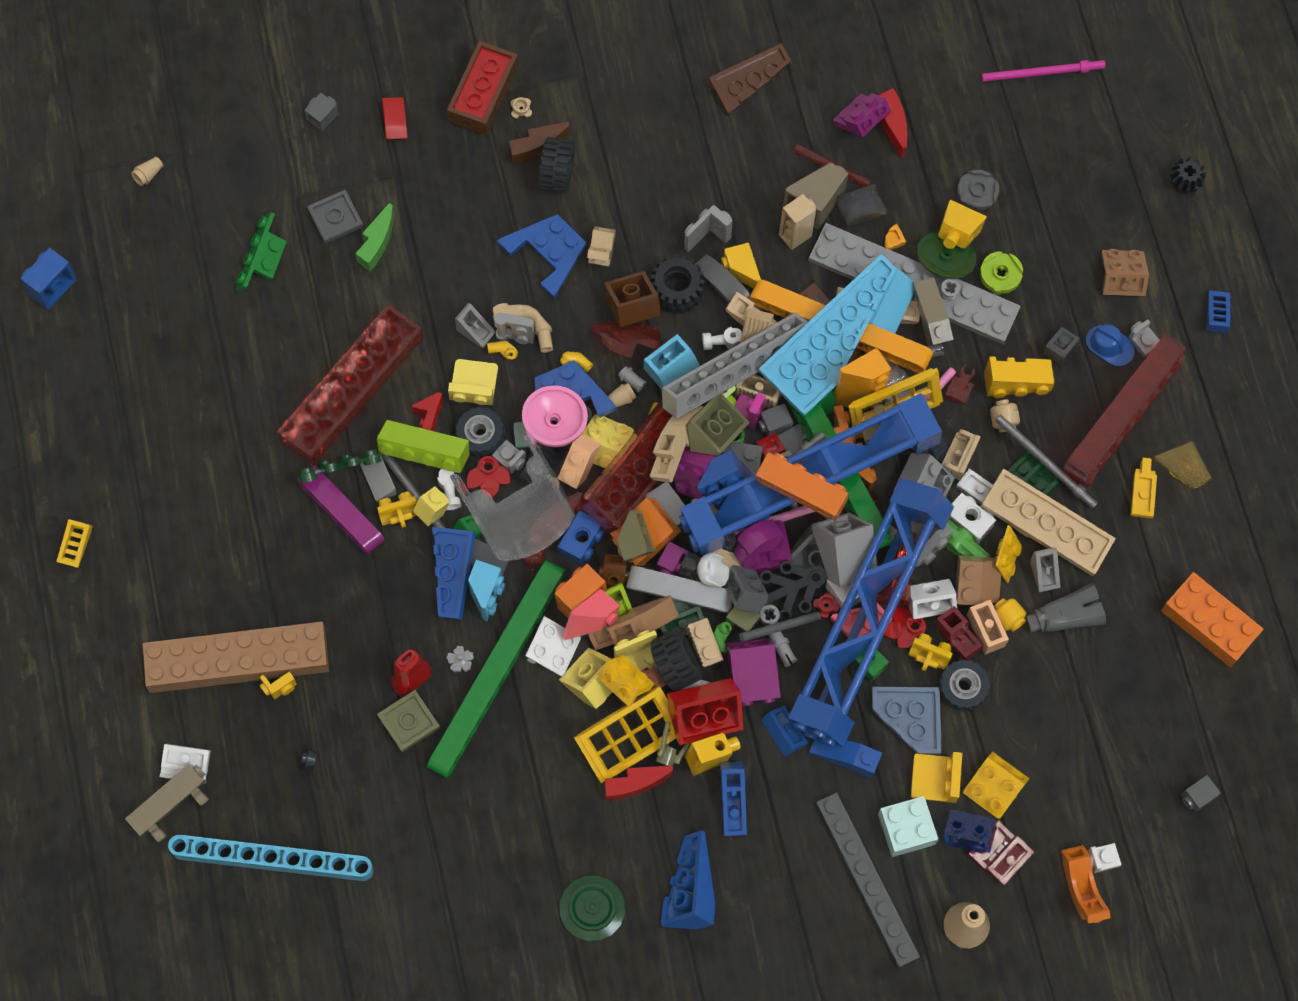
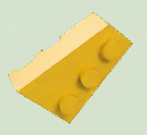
M989 357L984 371L987 397L1003 398L1006 395L1013 394L1015 396H1025L1028 393L1044 395L1051 392L1054 386L1052 364L1049 359L1026 358L1025 362H1015L1014 358L1009 357L1007 361H996V357Z

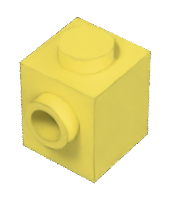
M433 487L419 498L413 512L429 526L444 515L450 501L444 493Z

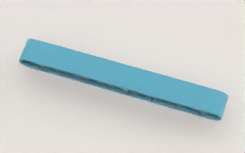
M175 835L168 843L170 852L179 860L366 881L373 875V866L370 860L364 856L186 835ZM178 843H186L183 851L175 852V847ZM202 845H207V853L199 855L197 853L198 848ZM224 848H230L231 854L228 857L223 858L220 856ZM246 851H254L252 859H243V854ZM270 853L277 854L276 860L272 863L266 862V856ZM292 856H299L298 864L293 866L288 864ZM319 858L323 860L319 868L311 867L314 859ZM338 861H343L346 864L345 868L341 871L334 870V864ZM360 864L368 865V870L365 873L360 874L356 872Z

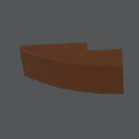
M569 121L528 129V137L510 140L509 149L513 165L541 156L547 137L566 139L570 135Z

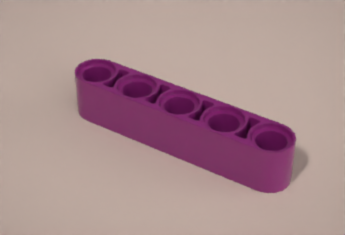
M312 465L313 470L318 469L315 465ZM322 472L317 473L318 479L306 483H301L298 477L297 481L301 487L366 554H369L385 540L370 521Z

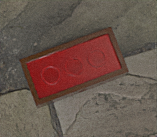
M479 41L448 106V122L487 135L517 71L518 54Z

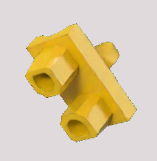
M407 491L399 495L400 501L391 503L389 498L379 500L377 510L382 526L400 522L402 528L406 527L405 520L416 516L413 512L417 504L416 497H412L410 492Z
M921 633L918 638H915L908 655L924 663L921 670L926 671L928 666L945 670L953 654L951 653V645L946 642H940L938 647L930 644L932 638L927 634Z

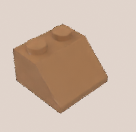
M958 555L955 585L957 604L977 605L991 600L992 603L999 602L1001 573L995 566L997 558Z

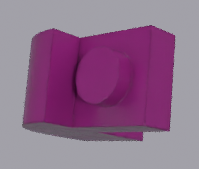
M772 519L758 522L746 529L738 537L740 543L733 553L745 569L751 568L761 553L775 550L785 535Z

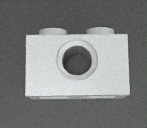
M961 493L952 503L954 508L949 519L958 527L965 528L972 535L973 541L979 544L993 528L996 519H994L992 513L980 508L971 496H965ZM971 514L976 520L969 521L965 515Z
M950 579L906 586L907 605L913 619L941 615L953 606L957 608L956 592Z

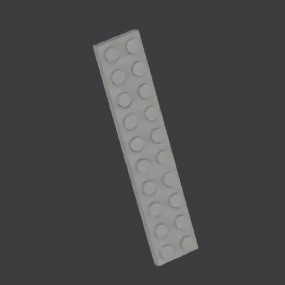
M828 223L825 224L808 260L811 263L854 280L882 254L895 268H898L913 282L934 277L939 293L942 283L948 279L929 272L921 263ZM954 279L960 285L958 297L949 301L941 296L949 322L1004 345L1021 306L964 281ZM947 286L946 292L950 291V293H953L954 288L951 287L950 289V286ZM914 293L911 301L917 302L916 295Z

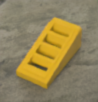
M69 519L56 562L79 568L93 526ZM74 528L83 530V534L73 532ZM71 536L80 538V543L71 541ZM72 545L79 548L78 551L67 549V547ZM65 553L75 555V560L64 557Z

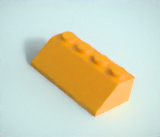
M878 348L840 368L834 392L836 405L848 407V405L852 404L851 402L887 387L891 368ZM875 404L863 408L862 411H866L869 408L873 410Z

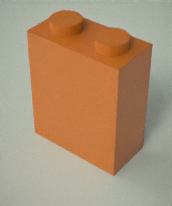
M647 497L633 510H642L656 552L629 561L635 566H644L681 532L655 498ZM627 516L609 532L613 536L612 540L617 547L619 546L617 539Z

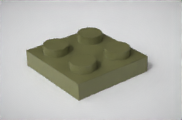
M416 690L377 714L401 752H404L440 729L439 724Z

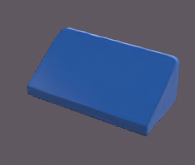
M785 705L768 712L762 718V722L782 754L788 756L807 745L808 741L802 732L794 727L795 723L788 719L790 713Z

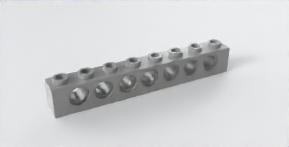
M795 312L662 387L663 408L675 418H679L759 372L758 369L804 327L808 321Z

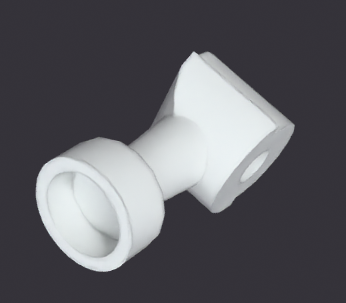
M729 327L725 330L724 334L711 336V333H702L703 349L711 350L713 345H726L728 349H731L740 344L742 331L738 328Z
M441 469L437 479L439 486L444 490L447 499L450 501L446 510L458 509L461 507L459 497H455L454 489L457 485V476L453 471Z

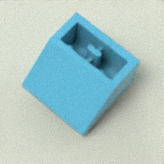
M678 334L644 359V370L661 389L700 366L692 350Z
M476 560L468 579L469 588L483 620L488 621L489 616H493L496 611L497 603L495 602L497 595L501 596L505 587V583H503L504 576H502L501 568Z

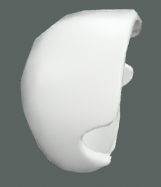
M711 552L701 557L697 566V573L703 584L710 587H722L726 584L729 578V567L722 563L723 556Z

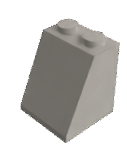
M846 513L838 516L836 522L828 519L812 524V531L828 580L840 587L849 586L854 582L874 539L873 524L851 513ZM876 556L871 564L870 569L877 567Z

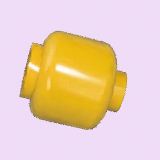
M1003 598L995 604V611L1005 631L1012 630L1014 632L1026 622V611L1015 599L1011 598L1006 601Z

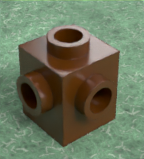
M605 554L604 566H600L599 576L606 582V588L609 589L622 583L625 589V582L628 581L631 568H627V561H624L620 555Z

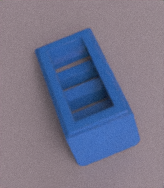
M1209 290L1206 331L1227 333L1230 329V293ZM1213 297L1225 299L1224 301L1213 300ZM1213 304L1224 305V308L1213 307ZM1213 311L1224 312V314H1213ZM1213 318L1223 319V322L1214 321Z

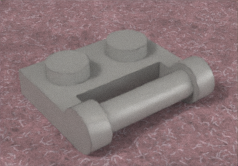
M505 313L495 315L494 323L497 326V340L505 341L512 339L520 344H533L535 337L534 319ZM505 325H511V329L506 328Z

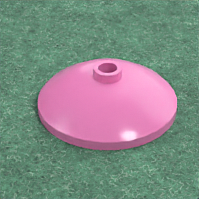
M546 386L536 390L527 398L522 410V422L526 432L535 441L546 446L560 447L571 444L582 435L587 424L588 414L585 403L574 391L562 386ZM554 420L557 421V424L553 425L550 422Z

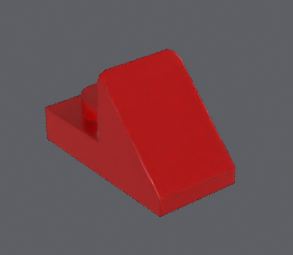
M437 392L411 406L412 414L422 416L419 428L434 431L443 404L442 393Z

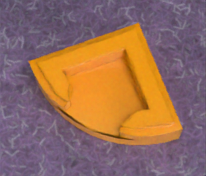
M897 224L889 229L885 237L884 246L889 250L906 244V240Z

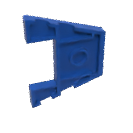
M558 214L497 240V244L510 257L527 243L555 270L541 282V287L553 299L557 297L562 284L564 285L572 267L574 268L586 247V242Z
M575 361L535 377V391L546 386L568 388L578 394L583 402L592 399L600 418L617 411L616 405Z

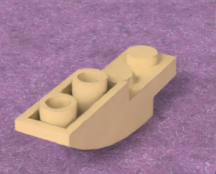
M698 406L679 418L672 416L653 450V454L657 456L650 474L653 480L672 483L684 448L690 447L687 424L703 406Z

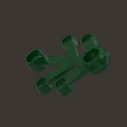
M372 449L363 452L364 456L353 457L352 453L339 456L340 462H331V459L318 462L319 469L313 470L312 466L300 469L299 479L301 483H306L318 479L317 473L325 471L329 473L346 466H355L364 462V466L381 462L380 456H382V453Z

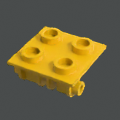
M1009 525L1007 526L1005 536H1003V539H1000L998 551H996L997 556L995 557L997 558L995 566L1006 583H1009L1010 577L1015 573L1016 557L1020 555L1022 549L1021 543Z

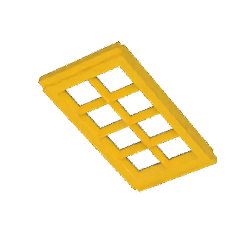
M928 369L851 402L852 404L848 405L852 426L876 416L875 409L863 413V408L875 404V406L880 405L879 401L891 396L893 401L883 405L884 411L920 393L923 396L926 394L930 395V398L926 400L930 409L939 406L943 402L938 369ZM927 381V387L915 391V386ZM910 389L911 394L898 399V393ZM863 431L856 434L855 438H863Z
M660 686L653 688L635 699L632 705L623 706L574 737L600 783H603L606 778L614 777L660 749L662 737L658 739L651 727V724L663 717L665 722L670 723V732L668 733L666 744L676 739L669 715L668 699ZM653 699L660 714L648 721L640 707ZM636 710L644 724L631 731L623 717ZM619 720L626 735L614 741L606 727ZM646 728L654 742L641 749L634 734ZM602 730L610 745L597 752L590 737ZM629 738L637 752L624 759L617 745ZM612 748L620 763L607 769L600 755Z

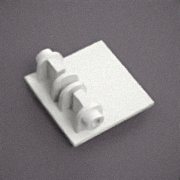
M544 616L525 656L528 657V662L533 664L537 662L562 677L581 637L578 636L564 640L562 636L565 628Z

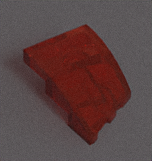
M617 321L593 325L591 330L593 333L600 334V340L606 344L610 351L630 358L637 343L658 350L661 342L659 328L643 323H633L620 327Z

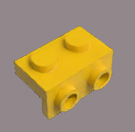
M624 655L606 661L598 676L599 680L627 706L632 705L638 695L650 691L654 685L647 675L641 672Z

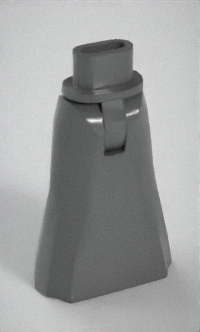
M1090 583L1060 599L1034 610V614L1025 616L1030 632L1038 630L1040 632H1050L1105 625L1106 614L1101 602H1098L1099 595L1095 585Z

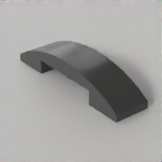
M706 254L695 263V265L699 264L701 267L700 272L703 271L704 283L708 282L728 303H730L736 292L749 299L751 294L715 259ZM754 305V307H756L760 311H763L761 308Z

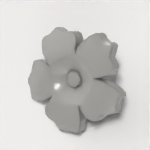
M457 646L453 650L454 654L448 653L446 659L449 664H452L450 669L453 672H461V667L465 672L471 669L472 663L470 661L474 659L473 652H469V650L464 652L463 646Z

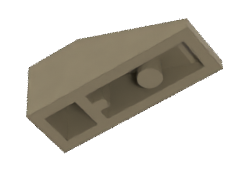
M934 277L913 282L927 345L954 340L949 318Z

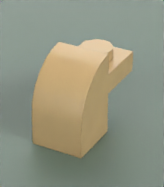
M594 227L591 246L588 249V263L604 266L610 265L616 230Z

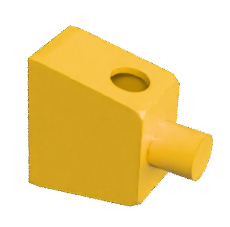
M950 200L938 236L944 240L943 244L946 248L953 249L955 246L966 248L981 232L987 216Z
M724 733L693 742L685 754V759L693 776L717 767L721 762H727L733 754L732 752L741 748L740 742L736 736L727 739Z

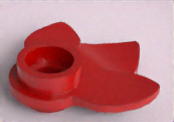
M492 456L482 457L478 461L477 467L472 469L467 477L468 489L480 487L482 493L490 499L498 493L500 484H510L508 470L499 466L498 461ZM486 465H491L492 469L485 470L484 467Z
M896 607L892 616L893 621L888 624L884 635L889 639L897 640L898 648H908L912 646L915 638L925 632L926 623L922 618L913 619L911 612L907 608ZM917 625L919 629L913 630L911 626Z

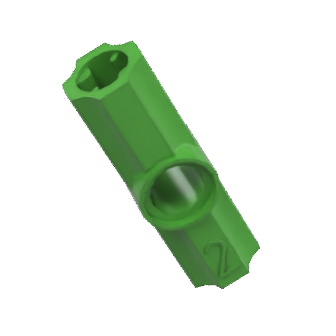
M948 519L947 525L954 531L948 538L949 542L946 545L951 553L957 556L990 557L984 549L973 541L972 535L965 528L958 527Z

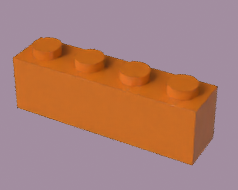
M768 452L756 473V481L836 522L848 500L846 488L837 483L832 485L826 482V478L820 474L814 473L812 475L806 471L804 466L798 463L793 465L787 462V459L779 453H774L773 455Z

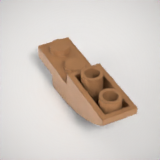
M671 595L629 609L628 614L618 617L611 626L606 625L603 629L588 635L595 650L612 644L616 647V644L624 639H629L630 641L637 638V635L643 631L649 630V632H652L678 617L679 613Z

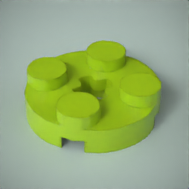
M994 252L984 259L980 268L982 283L995 295L1012 292L1019 286L1022 279V264L1016 256L1010 253L1008 255L1002 254V252ZM997 269H1000L1001 271L1005 270V276L1002 277L997 275Z

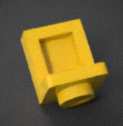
M290 672L272 684L269 683L264 675L260 676L262 684L259 686L266 696L271 694L274 700L282 694L284 696L294 690V686L297 685Z

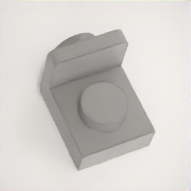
M1149 320L1143 323L1139 321L1133 325L1128 337L1143 357H1146L1162 345V342L1149 328L1151 323Z
M507 440L492 454V457L511 474L515 470L519 471L526 463V452L524 450L519 451Z

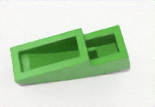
M390 203L362 233L364 244L355 253L357 263L370 272L380 260L390 239L394 221L393 205Z

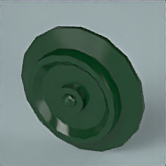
M939 232L929 233L922 237L917 245V256L921 264L929 272L939 277L957 279L963 278L973 271L976 266V254L970 244L966 248L955 246L953 249H949L944 246V240L939 238Z
M598 875L583 876L573 881L564 890L559 903L560 918L564 927L574 937L585 941H601L612 936L621 926L625 916V900L620 889L609 879Z

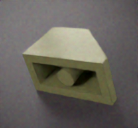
M642 510L629 511L618 536V552L624 561H633L656 552Z

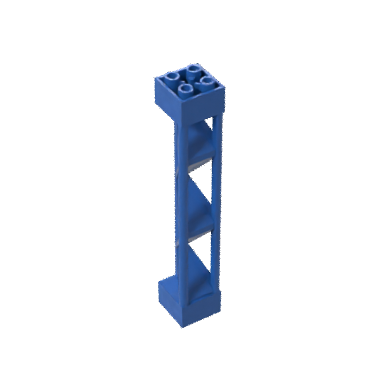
M920 393L885 412L786 458V461L794 464L805 459L801 465L806 468L807 472L812 475L814 473L820 474L826 478V482L833 485L910 447H913L917 455L940 444L942 430L924 396ZM881 423L866 446L841 442ZM755 473L711 495L704 496L681 507L682 515L679 518L684 532L690 533V544L694 552H699L701 557H703L707 553L725 547L724 536L777 512L796 501L757 482ZM728 496L714 516L709 504Z
M900 478L890 499L891 503L802 693L799 694L788 719L795 723L794 727L804 732L803 735L813 740L818 737L829 746L834 747L837 744L844 747L855 723L847 716L849 708L933 527L944 530L954 506L937 488ZM894 517L898 531L882 565L870 569ZM911 521L925 524L915 545ZM903 541L907 555L894 560ZM902 573L879 622L876 596ZM857 594H859L862 608L846 642L834 646ZM867 618L872 632L858 637ZM866 651L843 700L840 674L845 667ZM821 672H823L826 685L819 700L810 698V695ZM830 695L834 706L827 704Z

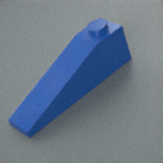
M701 830L684 837L677 858L679 866L676 876L671 877L670 884H672L669 897L665 896L663 901L661 926L697 930L714 925L715 898L705 832Z

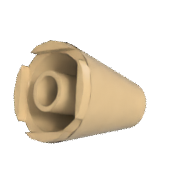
M962 902L948 910L944 918V931L946 937L956 946L970 949L979 946L988 936L990 929L989 918L980 906L970 902Z

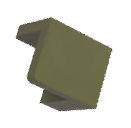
M734 606L727 615L726 622H729L732 628L736 625L747 632L752 629L755 623L758 624L761 614L737 609Z

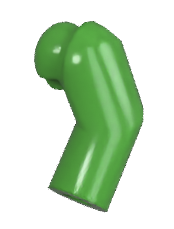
M729 622L720 623L713 632L721 655L727 653L724 641L732 630Z

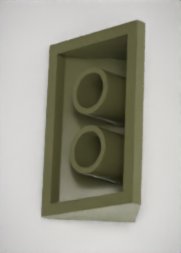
M721 393L712 398L687 424L690 451L719 456L750 422Z

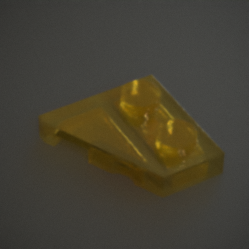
M1193 441L1154 457V461L1157 464H1162L1169 470L1172 476L1180 479L1190 490L1206 484L1212 479Z

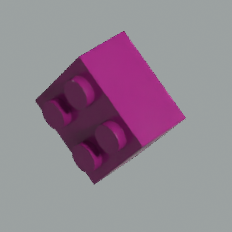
M685 447L674 475L676 491L696 499L704 497L697 486L711 460L718 456L692 452L690 447Z

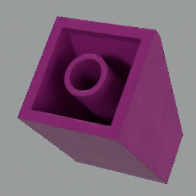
M764 638L726 643L730 678L741 690L742 706L752 705L753 701L762 700V703L774 702L775 698H780L775 645L771 639Z

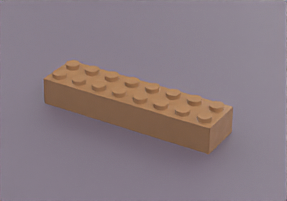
M323 622L143 643L145 683L150 693L261 680V675H264L266 679L280 678L288 672L292 676L329 672L326 631Z

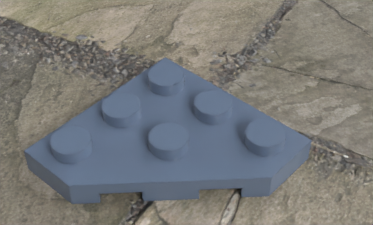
M872 687V711L916 754L941 755L939 687Z

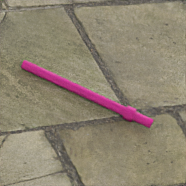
M1083 60L1074 64L983 73L981 77L982 82L1078 71L1080 73H1088L1089 70L1105 69V61L1089 62L1088 60Z

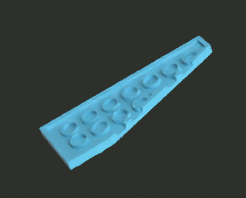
M882 254L758 369L803 417L835 388L840 368L847 365L896 271V268Z

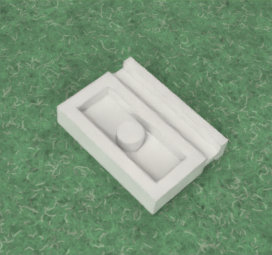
M164 744L162 768L159 777L172 779L188 764H192L193 767L197 764L207 775L211 750Z

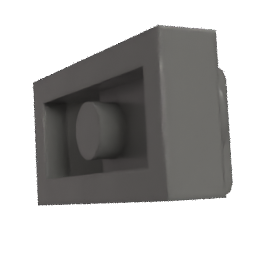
M1061 327L1046 345L1044 355L1057 364L1062 365L1080 338Z

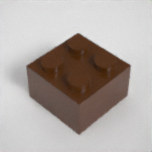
M645 271L604 283L607 304L620 327L661 315L658 294Z

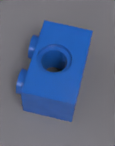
M579 510L558 545V554L582 566L585 560L588 561L594 551L592 547L595 542L599 543L604 535L603 522ZM586 536L588 540L581 543L577 541V538Z

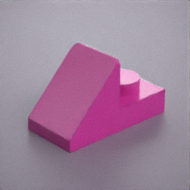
M758 393L755 399L741 394L734 407L750 422L748 426L755 430L760 419V412L764 411L766 396Z

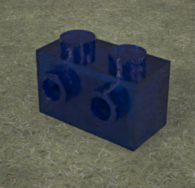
M951 809L944 831L945 842L955 848L963 846L970 848L976 853H990L997 830L996 820Z

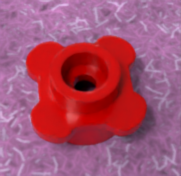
M825 593L820 599H815L813 602V606L818 608L822 618H828L829 614L837 612L840 608V605L836 603L831 593Z

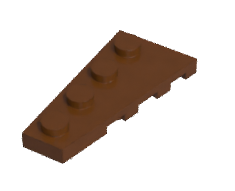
M781 43L709 77L708 81L728 116L787 67L791 60Z

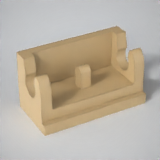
M961 429L959 433H956L942 463V466L958 480L962 479L981 437Z

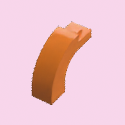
M1084 845L1061 850L1069 890L1081 919H1086L1089 924L1099 923L1102 920L1111 918L1110 910L1098 892L1092 871L1091 856Z

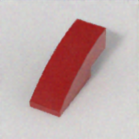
M894 88L879 95L886 98L891 109L881 120L880 125L899 156L903 157L907 148V123L900 99Z
M673 765L627 768V777L606 778V801L633 797L656 787L672 776Z

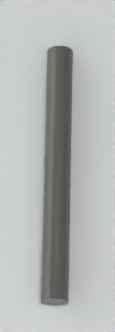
M818 611L740 633L739 638L741 642L818 621L821 619V615Z

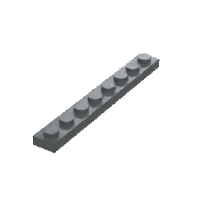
M835 793L816 802L898 968L919 959L920 956L838 794Z

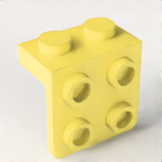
M463 359L456 360L452 383H449V400L476 403L478 405H493L498 373L497 364Z
M598 414L594 415L582 433L601 444L593 464L616 472L622 452L633 435V428L608 419L605 416L600 418Z

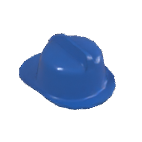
M1110 324L1098 325L1088 331L1086 336L1088 348L1106 362L1114 366H1123L1133 359L1134 346L1132 342L1120 333L1119 329Z

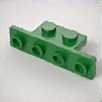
M272 212L261 216L258 221V232L250 242L252 248L243 260L245 265L243 271L236 278V283H238L236 290L239 292L247 288L253 272L268 280L273 279L287 241L268 232L275 216Z

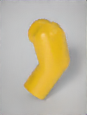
M508 341L487 343L489 354L499 352L508 360H513L517 357V349Z
M567 351L562 354L563 357L560 359L562 365L575 361L585 372H588L593 367V364L579 352Z

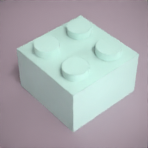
M924 796L880 809L878 816L892 857L930 847L937 843V833Z

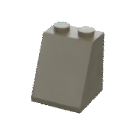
M832 163L825 165L788 186L785 190L783 207L804 194L807 199H811L816 205L813 227L819 229L844 194L848 173L839 165L835 166Z

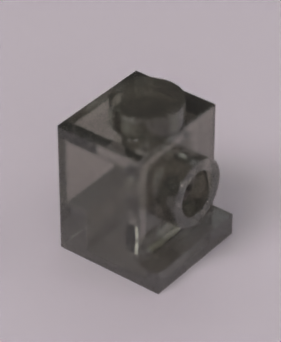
M688 551L680 566L678 577L700 582L697 566L701 557Z

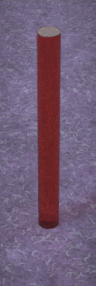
M799 144L794 149V152L822 166L829 163L835 166L839 165ZM843 167L848 173V179L869 188L871 180Z

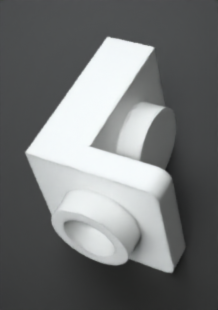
M1115 843L1097 848L1095 846L1090 847L1088 850L1094 873L1121 866Z

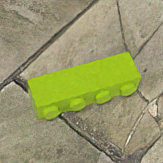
M386 420L377 437L378 452L384 455L447 471L461 473L469 457V440Z

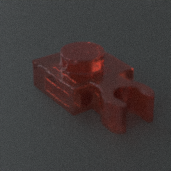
M966 365L961 368L960 378L953 377L945 394L946 398L965 405L974 385L968 381L974 377L975 369H973L970 375L964 373Z

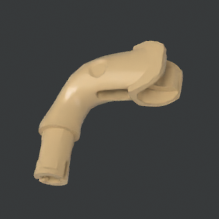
M501 303L493 307V320L498 313L534 319L535 334L538 335L541 352L546 353L553 350L550 334L552 328L535 308L521 304L508 305V303Z

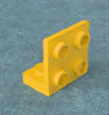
M953 752L951 757L915 754L911 798L915 799L924 796L925 800L956 803L960 794L962 753Z
M992 752L966 786L963 793L1000 819L1030 778Z

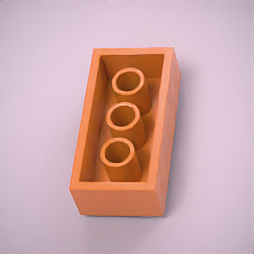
M1194 572L1161 610V612L1230 668L1263 630L1260 625Z

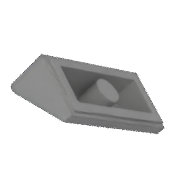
M381 456V462L367 466H364V462L360 463L376 503L381 499L397 494Z

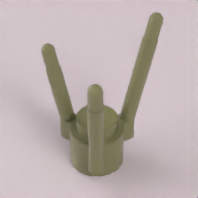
M669 722L665 723L656 762L666 766H672L674 763L679 764L682 756L693 743L685 744L678 755H676L677 750L669 747L670 742L666 744L667 736L670 732Z

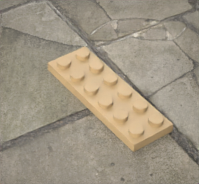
M1005 469L1000 472L980 506L1046 548L1056 547L1057 555L1091 576L1096 574L1116 539Z

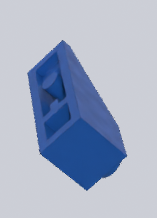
M816 737L809 754L872 779L882 752L846 740L844 747L837 744L832 747L823 743L821 738Z
M721 762L720 783L724 836L747 835L745 769L743 762Z

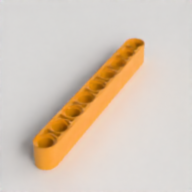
M765 280L757 281L749 297V300L761 309L783 318L796 312L808 322L826 306ZM868 323L856 348L868 353L878 348L885 360L917 373L926 370L933 355L932 350L928 347Z

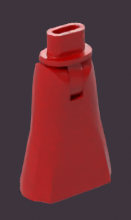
M412 649L404 652L394 662V675L391 678L394 692L398 695L406 696L424 683L432 675L431 666L428 661Z

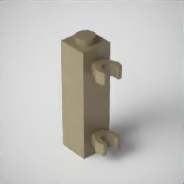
M188 764L126 817V821L139 836H143L149 831L157 842L162 841L167 835L157 825L158 822L190 795L200 805L209 800L199 788L206 782L203 778L206 774L197 764L194 767L192 764Z

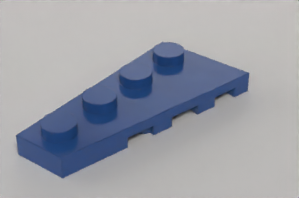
M432 527L435 538V545H433L434 554L436 555L435 576H437L438 587L436 588L438 616L462 620L476 532Z

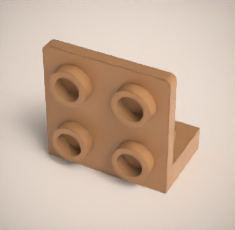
M1102 250L1101 255L1105 270L1102 288L1103 295L1146 296L1149 272L1144 252L1138 250Z

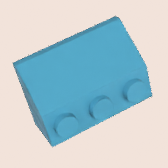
M896 268L869 321L870 324L896 334L915 293L913 281L898 268Z

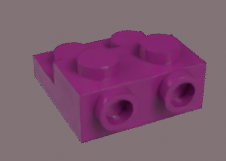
M871 93L869 96L860 94L833 119L835 126L864 137L891 109L884 97Z
M775 521L776 525L785 535L775 550L761 553L754 565L749 568L756 570L758 575L763 569L772 571L780 568V562L784 559H788L793 563L784 521ZM745 530L738 532V536H740ZM736 539V546H738L740 542Z

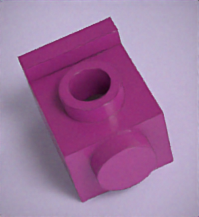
M668 542L657 563L656 571L674 575L675 572L679 574L684 561L686 562L688 559L689 551Z

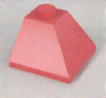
M600 588L570 613L562 638L568 640L599 631L606 625L611 626L618 618L617 613L620 605Z

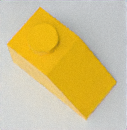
M749 243L724 249V256L721 257L722 266L738 281L754 289L757 281L761 280Z

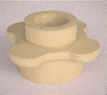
M520 97L511 101L510 105L513 107L511 115L513 118L520 116L530 117L532 115L530 99Z

